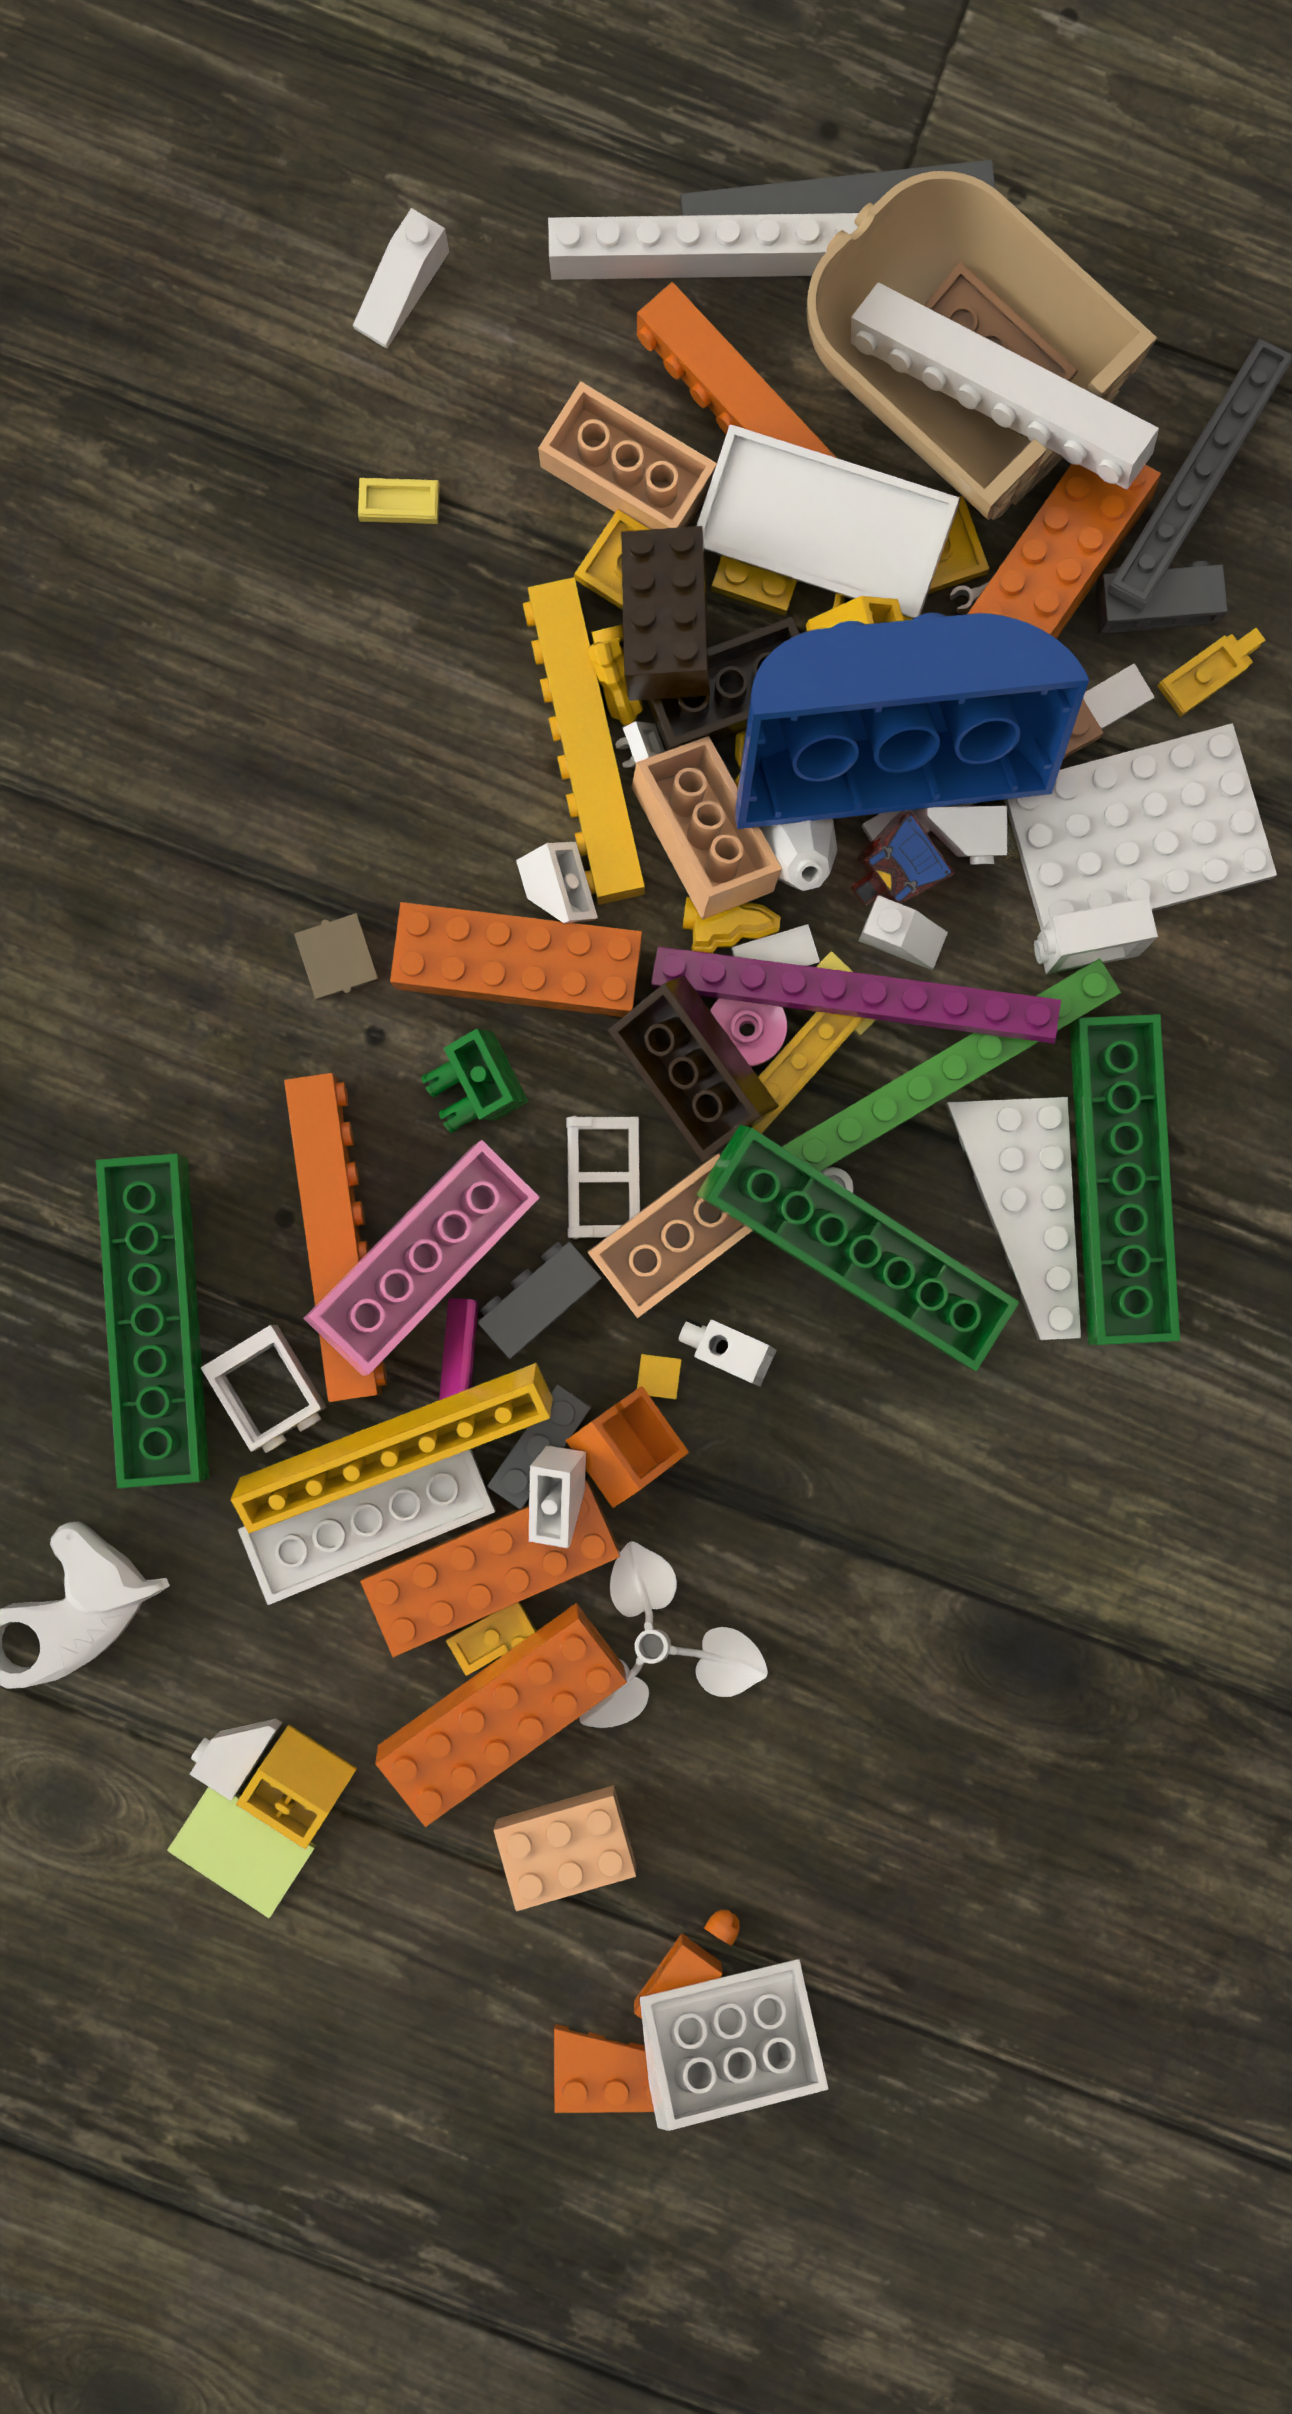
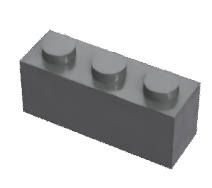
M1208 561L1192 562L1187 564L1185 568L1170 569L1169 566L1143 611L1107 592L1120 568L1111 569L1106 574H1103L1095 587L1099 634L1217 625L1228 612L1223 564L1210 565Z
M559 1241L540 1257L545 1262L534 1273L529 1268L526 1269L510 1283L515 1290L503 1300L498 1295L495 1296L480 1310L484 1317L477 1323L509 1359L515 1357L602 1280L599 1274L570 1242L565 1246H562Z
M560 1383L556 1385L551 1393L553 1401L550 1419L527 1427L487 1485V1487L520 1510L530 1495V1465L547 1445L564 1448L566 1445L565 1440L573 1435L592 1407Z

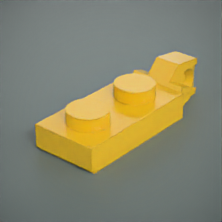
M1257 628L1238 641L1233 634L1228 637L1224 635L1164 678L1157 687L1181 718L1245 672L1253 663L1248 655L1257 650L1266 640Z

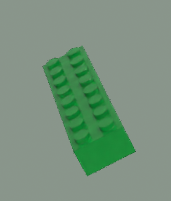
M1161 1015L1078 1018L1069 1027L1088 1345L1180 1341Z
M739 1125L696 1194L944 1354L974 1371L978 1370L1019 1304L1018 1300L751 1127Z
M176 1153L96 1160L117 1488L192 1483L209 1479L203 1375L201 1370L202 1360L188 1157Z

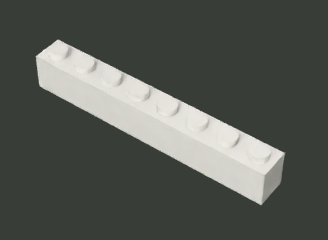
M859 213L548 218L551 280L812 276L817 264L827 252V246L832 238L841 230L851 234L858 228L854 221Z
M879 282L851 317V344L856 346L860 352L877 357L890 364L894 370L911 375L924 382L928 388L947 394L958 400L964 407L981 412L992 418L998 425L1005 428L1009 427L1028 437L1031 442L1036 439L1043 446L1062 455L1068 462L1087 468L1098 474L1101 479L1108 483H1115L1127 490L1154 452L1159 431L1158 427Z

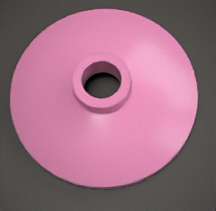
M719 998L710 1010L750 1066L760 1065L770 1060L781 1049L785 1041L787 1019L782 1007ZM742 1025H753L755 1032L751 1036L742 1035L740 1033Z

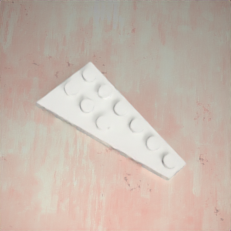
M1068 1097L947 1102L945 1104L955 1124L963 1151L966 1152L974 1173L973 1177L996 1235L999 1236L1006 1254L1005 1258L1021 1292V1299L1037 1339L1081 1338Z

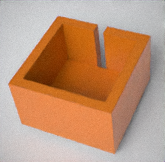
M642 1386L565 1440L572 1450L586 1452V1471L612 1508L640 1491L689 1453Z

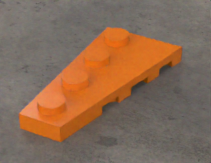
M555 2024V2113L654 2112L648 2081L645 2046L632 2042L625 2044L605 2039V2036L591 2032L584 2034L569 2030L567 2026Z

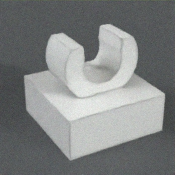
M635 721L624 727L623 731L626 737L619 739L615 744L617 749L625 750L630 747L632 757L622 763L624 768L635 769L638 761L665 752L655 724Z

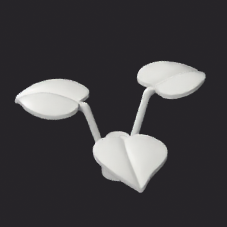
M629 1542L622 1549L620 1557L616 1559L610 1579V1594L615 1607L622 1615L634 1617L645 1612V1631L640 1633L635 1641V1652L638 1658L631 1670L620 1659L625 1668L627 1683L581 1715L580 1723L590 1727L607 1728L627 1723L640 1715L647 1705L650 1693L647 1684L635 1676L639 1673L644 1663L654 1664L661 1662L669 1654L701 1658L696 1666V1677L707 1692L719 1697H731L740 1694L752 1685L765 1679L768 1674L767 1666L757 1646L746 1635L733 1628L718 1627L709 1630L703 1637V1651L671 1646L669 1636L660 1629H654L652 1609H662L673 1600L677 1590L675 1572L663 1557L636 1542Z

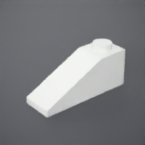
M410 209L388 244L354 321L353 327L355 330L386 349L388 348L449 254L444 227L416 210Z

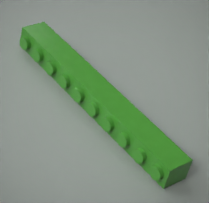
M1099 958L1038 994L1037 997L1061 1000L1057 1026L1058 1032L1078 1018L1085 1016L1110 1001L1121 992ZM973 1033L785 1144L782 1148L821 1172L1036 1045L1039 1041Z

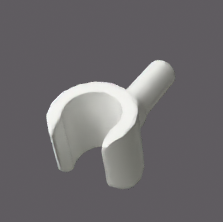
M989 582L973 589L967 586L954 588L950 594V600L960 595H964L969 599L967 604L957 608V613L967 614L972 608L974 601L978 599Z

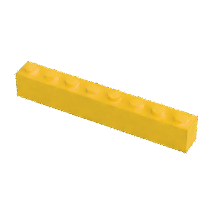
M575 577L528 587L530 601L523 603L527 626H535L538 640L531 641L536 665L544 664L547 678L540 679L544 702H553L556 716L549 717L548 719L553 741L561 740L564 755L557 756L562 780L570 778L573 793L566 794L570 817H579L581 832L574 834L580 857L585 855L588 857L590 870L584 872L591 895L596 894L598 905L645 895V886L594 664L590 661L587 649L590 644Z
M534 1363L242 1476L230 1500L247 1532L252 1533L550 1419L553 1397L537 1363Z

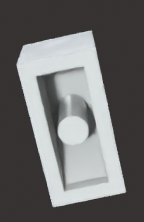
M1007 806L932 807L918 809V818L957 857H970V864H994V856L1007 855Z
M576 842L546 843L516 860L527 899L563 923L586 922L598 919Z
M878 895L873 903L859 942L933 970L948 932L918 911Z
M547 1445L530 1465L529 1542L569 1548L571 1545L585 1491L586 1452Z
M271 1719L220 1731L211 1741L204 1738L191 1757L196 1764L190 1775L231 1801L246 1782L282 1725V1722L278 1719Z

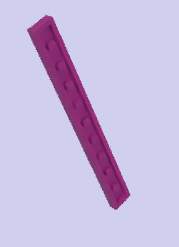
M658 947L651 981L652 989L656 990L662 984L685 975L699 996L1055 1044L1061 1005L1060 999Z

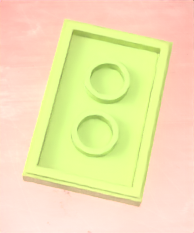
M208 1787L167 1851L264 1916L270 1918L317 1845L310 1842L305 1850L237 1806L236 1803L241 1797L240 1794H237L230 1801Z

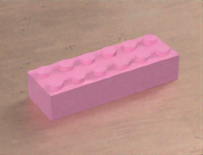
M483 1140L479 1141L462 1156L303 1319L362 1376L369 1375L540 1197Z

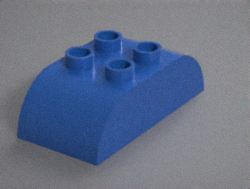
M926 613L913 620L875 624L845 621L831 628L815 629L794 636L775 648L766 657L759 667L753 682L735 807L737 829L1052 794L1089 678L1078 659L1056 638L1029 623L995 614L977 613L945 616L940 613Z

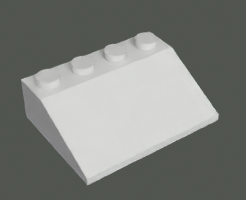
M799 1959L640 1997L648 2081L657 2127L670 2131L828 2090Z

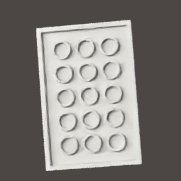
M1233 723L1059 770L1052 794L1004 799L1041 931L1051 917L1055 915L1148 897L1151 909L1154 911L1269 880L1277 876Z

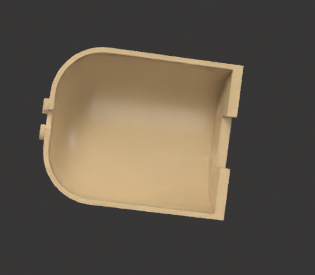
M953 171L921 173L895 185L874 205L871 202L865 205L854 221L858 228L853 233L848 234L841 230L832 238L827 246V252L823 255L813 272L807 296L809 334L815 351L826 369L985 518L995 520L1002 516L1012 503L1016 505L1064 457L1043 446L1036 439L1031 442L1028 437L1024 435L1022 437L1015 430L998 425L992 418L975 409L964 407L958 400L941 391H934L928 388L924 382L907 373H900L894 370L890 364L873 355H866L860 352L856 346L852 345L851 317L875 285L879 282L924 306L959 262H961L1077 369L1078 373L1070 381L1071 383L1110 403L1120 392L1118 389L1126 381L1130 373H1134L1157 337L995 188L980 179Z

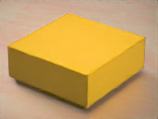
M641 1354L637 1389L642 1386L649 1396L676 1399L681 1359Z

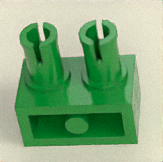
M477 1028L447 1045L443 1049L449 1061L421 1076L423 1084L430 1083L425 1089L434 1098L461 1082L467 1097L439 1111L441 1120L448 1119L443 1125L450 1133L457 1131L458 1128L476 1118H479V1120L496 1121L529 1102L493 1031Z

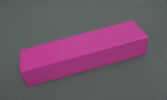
M450 1298L448 1300L439 1400L470 1389L472 1386L479 1308L477 1300Z

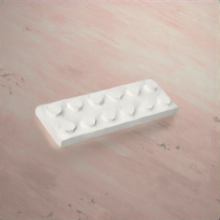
M469 1449L255 1532L248 1533L245 1526L239 1528L238 1531L267 1605H270L492 1514L496 1510L473 1452Z

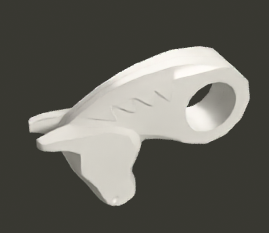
M80 1521L68 1522L60 1526L51 1537L50 1545L55 1556L63 1565L65 1573V1599L46 1602L13 1603L0 1609V1686L7 1689L25 1688L55 1681L95 1659L124 1632L143 1601L159 1594L170 1586L167 1578L145 1580L126 1556ZM11 1622H21L30 1626L38 1636L40 1653L32 1667L16 1665L4 1653L2 1636L5 1628Z

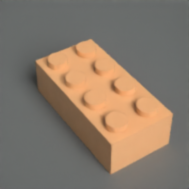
M581 381L538 447L541 468L612 511L616 512L619 509L650 530L688 527L706 499L717 465L716 462Z
M709 736L636 763L631 788L702 920L774 892L782 868L759 827L737 829L735 807L738 788Z
M719 1154L714 1155L587 1252L637 1318L752 1232L749 1228L696 1195L719 1159Z

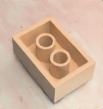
M614 1785L496 1820L493 1831L516 1911L636 1877V1861Z

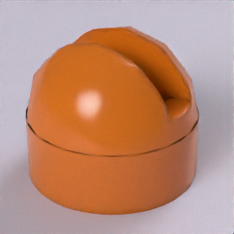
M721 1909L709 1918L704 1929L732 1946L739 1934L740 1921L729 1910Z

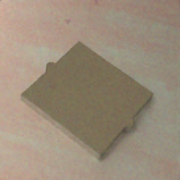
M357 913L331 922L324 919L319 926L294 933L316 1000L341 992L350 994L353 988L379 980Z

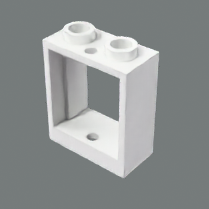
M1149 897L1052 916L1037 936L1038 940L1034 941V951L1037 962L1044 964L1046 974L1086 967L1099 958L1103 963L1138 957L1158 937Z
M278 1325L266 1327L201 1367V1370L251 1452L263 1448L264 1452L268 1453L287 1441L283 1435L284 1433L296 1426L300 1432L311 1427L321 1420L318 1413L327 1408ZM274 1346L309 1405L263 1434H260L226 1375Z

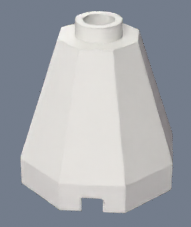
M833 819L808 820L798 823L759 827L782 868L778 880L802 891L818 888L822 885L831 872L837 854Z

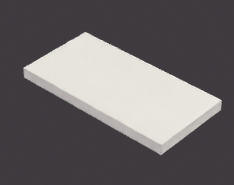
M730 424L697 526H702L706 551L852 599L860 596L898 599L902 615L914 619L921 615L955 518L960 498Z

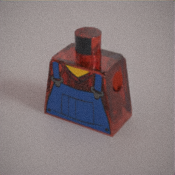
M900 811L858 856L857 859L867 872V875L852 885L851 890L864 906L881 893L884 898L901 904L950 878L955 873L911 811Z

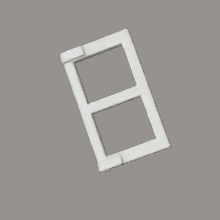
M567 1117L568 1238L574 1240L579 1238H606L622 1225L579 1226V1183L629 1182V1220L640 1212L639 1117ZM578 1130H628L629 1172H579Z

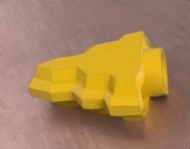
M622 624L591 632L594 644L590 645L587 649L590 661L594 664L597 679L603 688L611 717L620 720L623 725H629L637 720V715L643 711L642 700L629 701L624 676Z
M686 897L683 929L693 930L692 951L714 954L717 948L734 947L742 938L757 940L778 933L781 917L764 905L746 902L702 920L691 898Z

